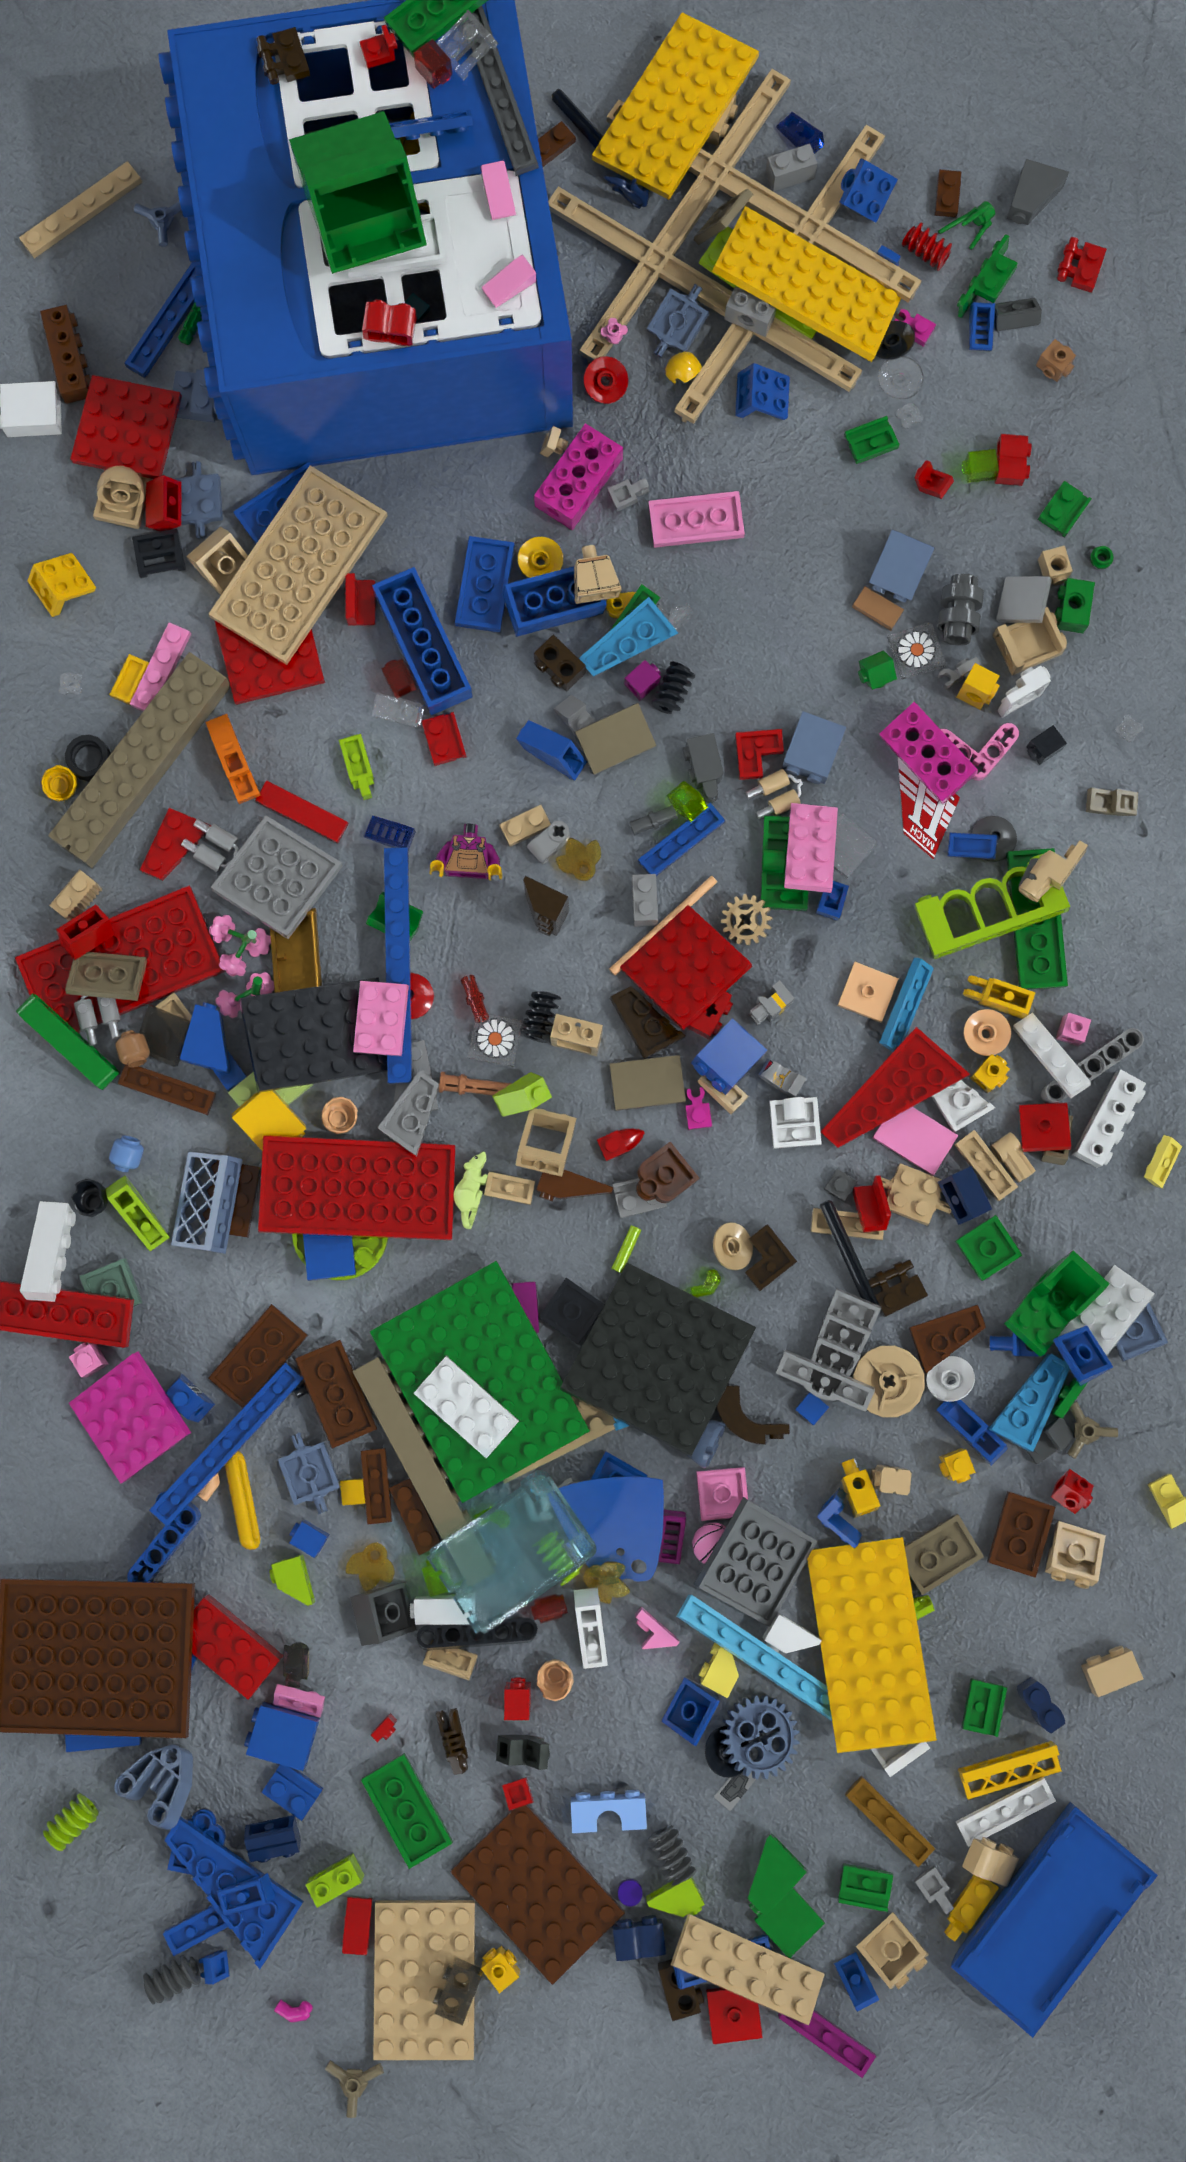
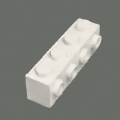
M1123 1070L1115 1072L1072 1155L1096 1168L1103 1166V1164L1107 1165L1113 1155L1110 1151L1114 1143L1117 1145L1123 1137L1124 1132L1121 1130L1124 1124H1128L1134 1116L1135 1112L1132 1109L1135 1103H1140L1146 1091L1143 1088L1146 1083Z
M43 1201L39 1203L20 1292L26 1300L55 1302L56 1295L60 1293L61 1271H64L66 1267L65 1253L71 1244L70 1229L71 1226H74L76 1220L75 1212H73L68 1203Z

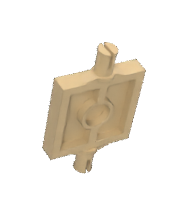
M901 1163L898 1165L895 1176L891 1180L881 1177L883 1186L887 1189V1201L891 1212L926 1226L929 1225L936 1209L948 1214L951 1213L948 1203L940 1200L941 1188L938 1181L942 1179Z

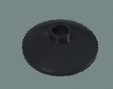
M891 321L876 356L881 359L892 360L907 354L915 343L913 328L903 321Z
M722 1726L715 1729L709 1735L705 1745V1758L708 1766L715 1774L724 1778H732L740 1775L743 1769L736 1771L734 1768L737 1762L732 1764L727 1762L731 1754H726L724 1757L722 1755V1748L726 1749L728 1747L727 1744L720 1743L722 1739L726 1738V1735L721 1733L720 1730L727 1729L728 1727ZM748 1741L742 1742V1743H741V1747H744V1746H745L746 1744H748L749 1742H748Z

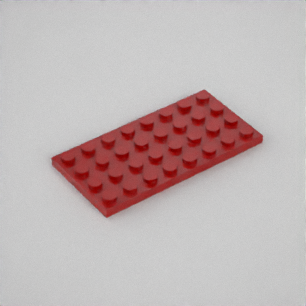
M190 885L109 918L114 936L89 951L146 957L147 964L138 1001L116 999L119 1015L226 972L219 967V953ZM55 940L15 957L29 995L32 993L36 994L78 1033L82 1032L74 1007V1003L80 1001L82 996L66 994L65 991L73 958L63 948L60 940ZM85 997V999H91L97 1024L103 1023L97 997Z
M263 1136L258 1233L451 1241L455 1145L421 1143L416 1157L397 1142Z

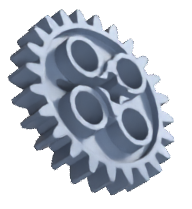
M756 1695L752 1696L751 1702L748 1698H743V1706L735 1703L736 1712L727 1711L731 1719L722 1721L728 1726L727 1729L720 1730L721 1733L726 1735V1738L722 1739L720 1743L727 1744L728 1746L723 1750V1754H731L727 1762L731 1764L737 1762L734 1769L736 1771L743 1769L744 1776H749L752 1772V1778L758 1779L761 1773L763 1779H768L770 1772L772 1776L776 1777L778 1776L777 1768L781 1771H786L784 1762L792 1764L793 1761L789 1755L798 1753L792 1748L793 1745L800 1744L799 1741L794 1739V1735L799 1734L800 1731L793 1730L792 1728L797 1723V1720H789L788 1718L792 1712H783L785 1704L780 1703L776 1706L777 1699L771 1698L769 1702L768 1697L763 1695L760 1701ZM766 1713L770 1716V1724L767 1727L762 1724V1717ZM744 1723L749 1728L748 1734L745 1737L740 1733V1727ZM779 1727L778 1732L761 1737V1742L751 1741L744 1747H741L742 1742L759 1737V1732L768 1733ZM775 1737L780 1742L779 1748L776 1751L771 1746L772 1740ZM753 1747L758 1751V1756L754 1761L749 1756L750 1750Z

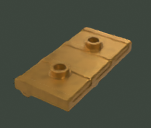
M311 908L289 939L270 928L275 993L322 986L316 908Z

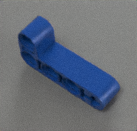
M166 1491L161 1492V1493L157 1496L156 1502L163 1496V1494H164ZM190 1503L169 1527L166 1525L129 1570L127 1575L128 1581L151 1582L198 1524L201 1513L193 1503ZM185 1510L190 1511L193 1515L191 1523H186L183 1520L182 1515ZM169 1530H174L177 1533L175 1543L167 1539ZM154 1549L161 1552L162 1558L160 1562L154 1561L151 1557ZM146 1566L150 1567L143 1574L144 1579L138 1580V1572L145 1569Z

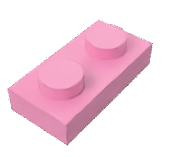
M277 1684L273 1705L320 1718L325 1696H321L314 1691H302L291 1685Z

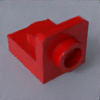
M386 25L381 26V35L359 41L367 68L395 60L394 49H397L394 33L389 34Z

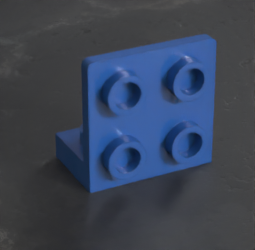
M755 363L738 372L735 416L744 418L757 410L782 420L787 419L790 377Z

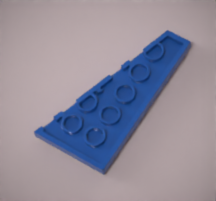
M180 1816L177 1825L170 1830L165 1838V1842L181 1864L185 1865L191 1873L192 1879L205 1892L209 1902L229 1929L233 1930L241 1941L240 1944L245 1951L250 1953L255 1960L254 1963L260 1970L304 1901L270 1878L275 1894L273 1900L268 1904L224 1916L216 1891L263 1875L264 1873Z

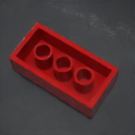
M210 1594L205 1596L194 1609L192 1654L249 1700L284 1655Z

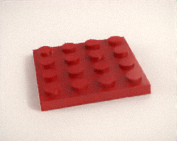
M92 375L70 460L74 464L104 470L113 466H125L134 470L140 477L150 479L162 476L182 399L181 393Z
M215 621L236 705L325 683L312 629L286 665Z
M689 905L620 966L622 972L683 1030L753 967L747 958Z

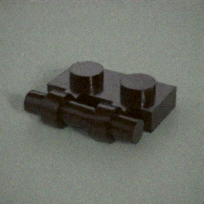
M296 27L272 33L274 43H268L264 35L256 38L258 44L257 52L263 60V71L265 76L269 78L270 84H277L279 82L278 76L285 74L287 82L310 76ZM279 55L281 62H273L272 56Z
M910 1259L903 1263L899 1261L893 1264V1268L884 1272L879 1271L874 1274V1277L868 1279L871 1288L879 1285L882 1290L875 1294L879 1306H881V1312L884 1317L928 1296L918 1274L910 1278L907 1276L906 1271L914 1268ZM898 1276L901 1282L889 1287L887 1281Z

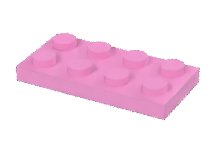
M739 491L652 500L648 502L654 548L744 538L745 533Z
M791 803L784 888L832 892L837 807Z

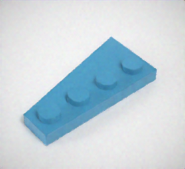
M648 597L579 659L586 665V669L591 675L596 676L671 638L679 632Z
M1047 1354L988 1430L1029 1452H1033L1070 1370L1066 1362L1053 1354Z

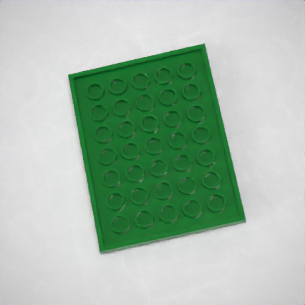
M497 1261L370 1331L462 1503L590 1432L572 1396L560 1390L563 1380ZM446 1356L519 1420L488 1458H485L414 1394Z

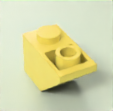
M714 1643L710 1651L713 1656L709 1664L705 1662L699 1672V1676H701L700 1682L702 1685L728 1699L739 1674L733 1655Z

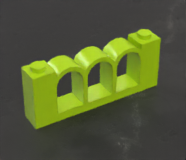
M1043 854L1034 856L1032 858H1040ZM1021 866L1007 871L1002 883L993 878L978 881L971 889L970 894L964 890L957 889L944 894L940 901L938 895L934 897L931 895L918 899V903H915V910L935 960L1068 912L1070 904L1063 886L1060 890L1052 886L1039 899L1040 908L1017 916L1006 884L1014 877H1023L1027 866ZM984 888H992L998 891L1010 919L985 927L975 901L977 892ZM954 899L965 901L972 911L978 930L953 938L944 914V906Z

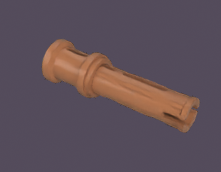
M441 1072L439 1093L450 1091L458 1092L459 1095H463L465 1092L494 1095L511 1083L470 1079L465 1074L455 1076Z

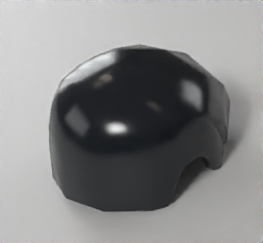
M83 1179L75 1184L76 1191L71 1196L75 1210L80 1215L94 1217L104 1211L108 1203L105 1187L98 1181Z

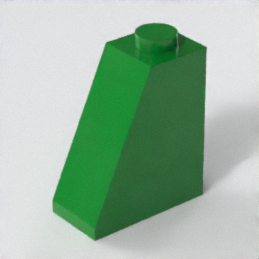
M772 1833L766 1839L747 1898L751 1902L749 1907L758 1916L763 1914L765 1918L808 1871Z

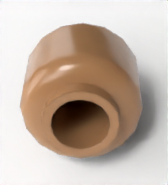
M133 1030L122 1033L120 1035L121 1038L115 1044L121 1063L129 1067H138L146 1063L150 1050L145 1036L135 1033Z

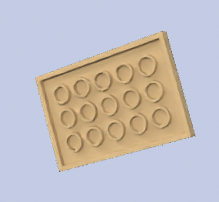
M376 1900L373 2060H474L475 1900Z

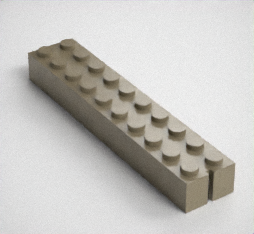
M189 652L48 836L87 866L93 868L231 688L228 679Z

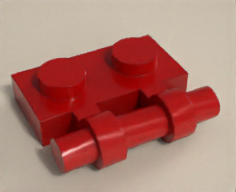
M1071 237L1069 243L1065 245L1063 261L1058 266L1057 271L1059 274L1057 280L1065 282L1067 276L1073 278L1071 287L1092 293L1107 248L1085 242L1083 249H1079L1077 247L1078 238ZM1073 259L1079 260L1077 267L1072 266Z

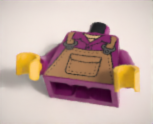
M464 824L463 835H453L452 840L445 843L435 860L430 863V875H432L433 871H439V877H443V872H445V875L448 877L491 880L493 875H499V879H502L500 858L493 845L487 843L485 837H477L478 825Z

